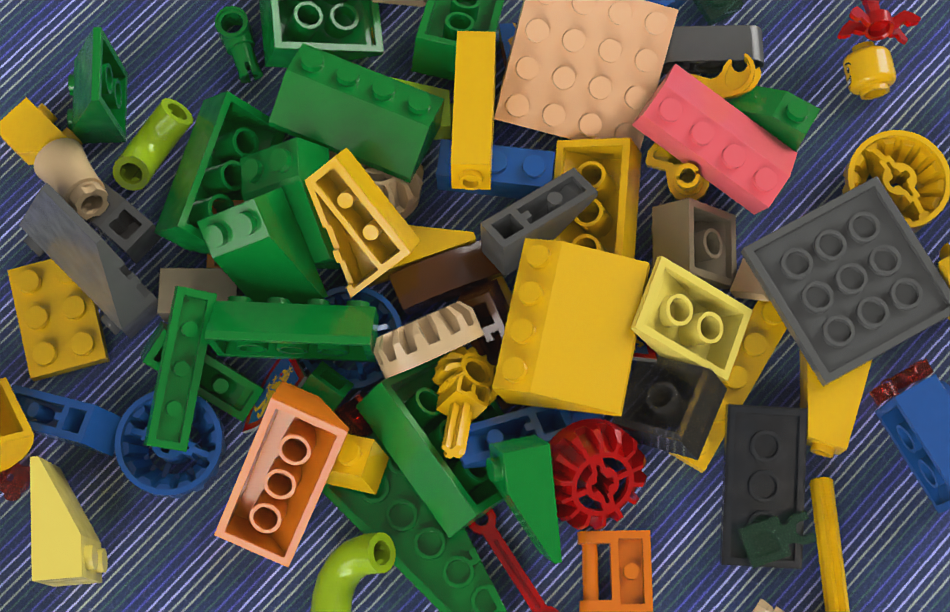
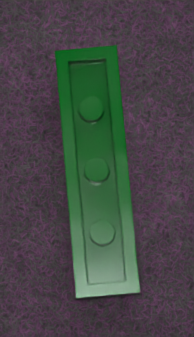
M175 286L144 445L187 452L208 345L205 339V330L217 299L216 293Z

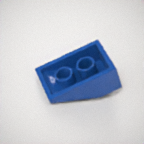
M934 374L895 396L877 409L875 413L939 514L950 509V386L946 382L940 381L937 375Z

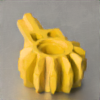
M461 346L445 354L438 361L435 367V375L432 378L433 382L439 386L436 410L447 416L441 447L444 450V456L449 459L452 457L460 459L464 456L471 422L487 409V406L496 400L498 395L492 389L496 366L490 365L487 361V354L479 355L474 347L466 349Z

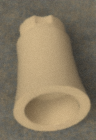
M60 138L48 143L39 151L34 161L36 175L42 181L48 183L84 220L100 216L109 205L107 202L108 193L78 141L71 138Z

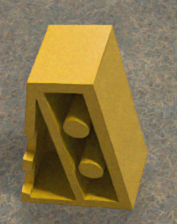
M347 147L304 180L322 227H326L334 248L332 252L335 260L341 265L348 283L346 288L350 298L409 255L421 241Z

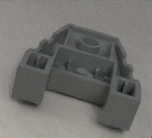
M48 183L41 187L19 224L28 234L23 241L39 257L45 252L105 313L100 320L115 335L122 330L132 339L158 314V299L141 283V280L133 272L131 273L122 259Z

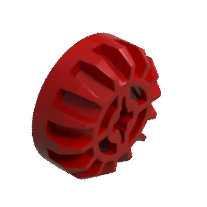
M584 419L566 426L549 441L557 517L562 522L566 521L572 527L579 530L588 527V525L595 530H599L606 526V519L612 518L617 522L624 518L620 510L627 502L634 506L637 504L639 497L636 495L635 489L636 487H644L647 476L641 470L645 467L646 457L638 449V442L622 428L603 419ZM603 458L619 460L624 469L616 472L603 461ZM626 477L623 487L621 488L619 493L615 497H613V495L618 490L620 484L619 480ZM587 495L594 501L597 509L584 506L579 498Z

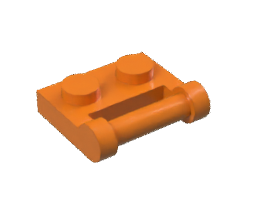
M650 530L577 532L578 545H582L583 600L579 601V612H653ZM599 544H609L611 600H599Z

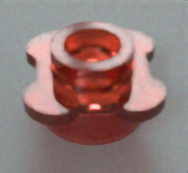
M19 463L0 472V491L4 493L5 499L9 501L18 500L21 497V493L27 489L30 483V466H23ZM9 474L14 475L12 481L7 480Z

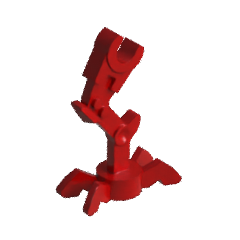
M860 0L865 8V12L858 6L854 7L849 14L853 21L849 20L841 28L837 38L846 39L850 38L851 34L859 36L865 35L869 40L878 41L889 37L896 38L898 42L905 45L908 38L899 27L903 24L907 27L916 26L920 22L921 17L906 10L892 17L888 10L880 9V0Z

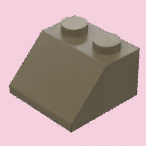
M685 198L652 207V270L657 257L663 256L717 289H730L737 274L736 215L692 198Z

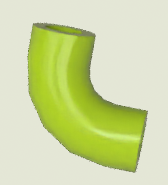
M170 98L161 100L114 163L113 176L121 187L137 191L143 189L149 183L166 157L193 124L194 119L189 110L176 100Z
M381 532L362 534L344 541L329 554L317 576L310 612H351L354 592L360 580L369 574L386 573L393 567L396 549L390 536Z

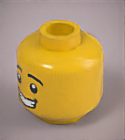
M872 41L862 42L853 46V52L848 54L843 60V70L849 91L854 95H860L862 100L876 99L888 94L890 87L896 81V71L890 50L884 46L875 45Z

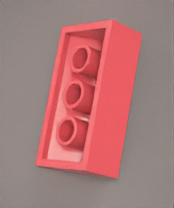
M676 63L632 124L633 127L681 162L694 164L698 167L700 176L754 215L771 206L789 179L797 156L794 150Z

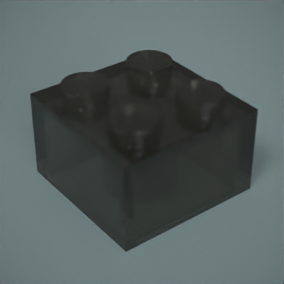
M657 356V362L638 361L627 386L622 417L614 416L612 423L622 428L639 444L698 460L727 388L712 369L660 356Z

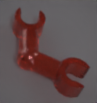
M921 359L894 376L885 378L879 386L869 391L875 404L879 406L884 401L899 395V390L927 377L934 371L927 359Z

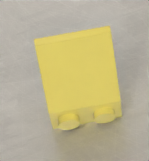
M659 256L656 259L631 330L670 367L699 383L728 381L752 309L665 257Z
M39 456L30 457L32 581L53 587L102 583V573H105L108 567L106 549L101 548V542L60 467Z

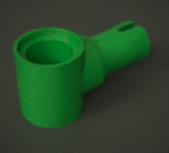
M228 6L221 9L216 15L215 27L227 53L233 57L240 82H251L248 74L249 70H251L255 81L263 76V72L253 50L255 47L253 31L246 13L236 6ZM234 25L242 26V28L235 33L227 32V30Z

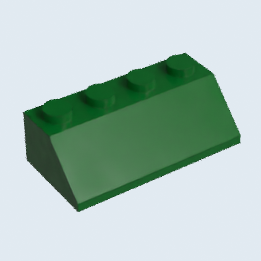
M303 43L286 69L269 119V126L292 136L327 147L329 151L337 154L347 147L359 163L410 183L440 129L445 99Z
M229 91L203 100L154 233L186 250L211 255L197 221L212 216V206L219 213L233 207L234 203L232 200H243L240 158L282 143L285 132L270 127L269 116Z
M229 296L227 301L215 302L205 330V339L218 356L376 362L373 351L378 336L379 316L376 307H370L369 302L361 300H350L346 302V306L330 305V301L324 299H308L306 304H291V300L281 297L268 298L267 303L251 302L252 299L245 296Z

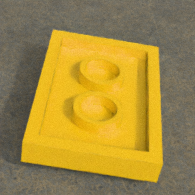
M52 259L7 270L30 379L38 381L110 361L98 306Z

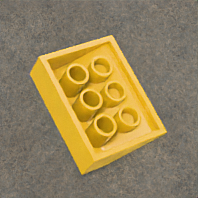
M525 238L492 389L509 404L622 417L637 334L631 330V326L647 286L650 271L649 262L565 241Z

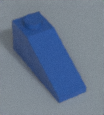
M18 385L13 386L12 390L34 433L87 450L113 456L115 451V435L122 418L121 416L94 404Z
M531 406L472 423L470 425L464 456L460 458L464 469L486 467V459L490 457L489 444L536 435L549 443L560 430L572 424L573 421L568 410Z

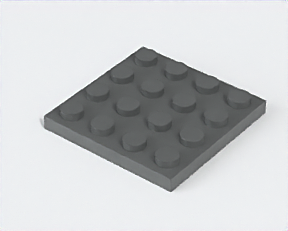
M877 176L749 244L741 251L742 256L823 387L950 317V289Z

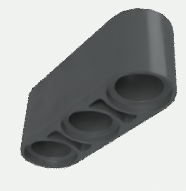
M755 25L675 26L662 73L668 74L675 63L689 74L721 73L728 59L732 60L733 69L741 72L747 67V64L744 62L745 53L754 61L755 69L758 67L762 69L765 66L762 28Z

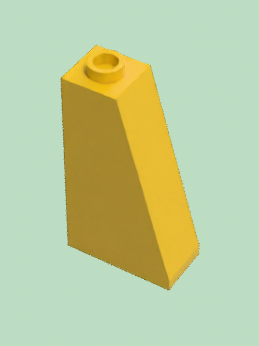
M457 31L451 145L452 189L491 190L496 90V32Z
M799 349L800 408H808L806 445L811 446L810 451L816 455L833 458L834 454L840 455L848 448L872 360L823 387Z

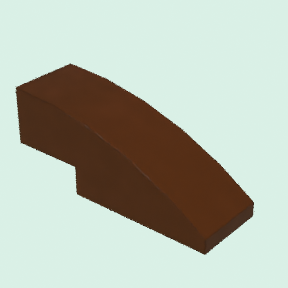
M481 240L435 255L388 276L403 310L408 315H411L442 300L445 302L459 297L462 292L504 275L484 255Z

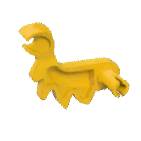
M745 53L744 62L747 64V67L744 71H735L732 67V60L728 59L723 66L722 72L715 78L709 79L694 74L691 75L723 99H730L752 91L761 78L760 67L755 69L754 61ZM654 143L648 150L645 160L647 167L666 171L670 193L676 200L692 198L699 201L706 195L709 189V182L700 176L698 167L691 163L681 162L657 143Z

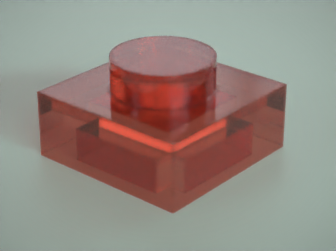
M359 394L336 409L334 413L349 428L347 434L368 438L373 433V430L356 408V405L363 399Z

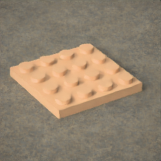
M523 0L495 106L494 119L570 140L631 137L638 149L641 150L644 134L633 127L632 124L658 87L678 9L646 0Z

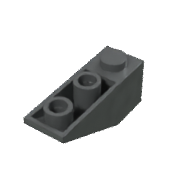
M103 182L108 193L107 202L109 205L100 216L91 217L87 221L137 264L162 237L154 233L156 227L150 220Z

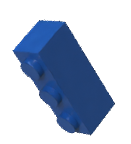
M441 139L436 172L437 190L522 199L552 181L555 152L493 145L491 190L452 189V140Z

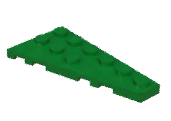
M373 432L368 438L375 439L389 457L377 494L325 484L322 493L363 534L381 532L390 536L396 549L394 566L440 612H507L465 528L450 538Z

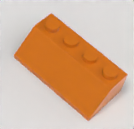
M282 380L269 401L214 534L219 538L288 568L349 431L347 425L319 396Z

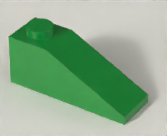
M756 86L752 91L742 96L725 99L795 152H797L821 110L788 91Z
M163 321L160 322L140 353L142 362L156 371L159 370L167 324ZM206 350L198 396L244 422L263 393L264 388Z
M536 435L489 444L490 457L486 459V469L490 481L493 482L539 553L554 564L562 563L550 443Z

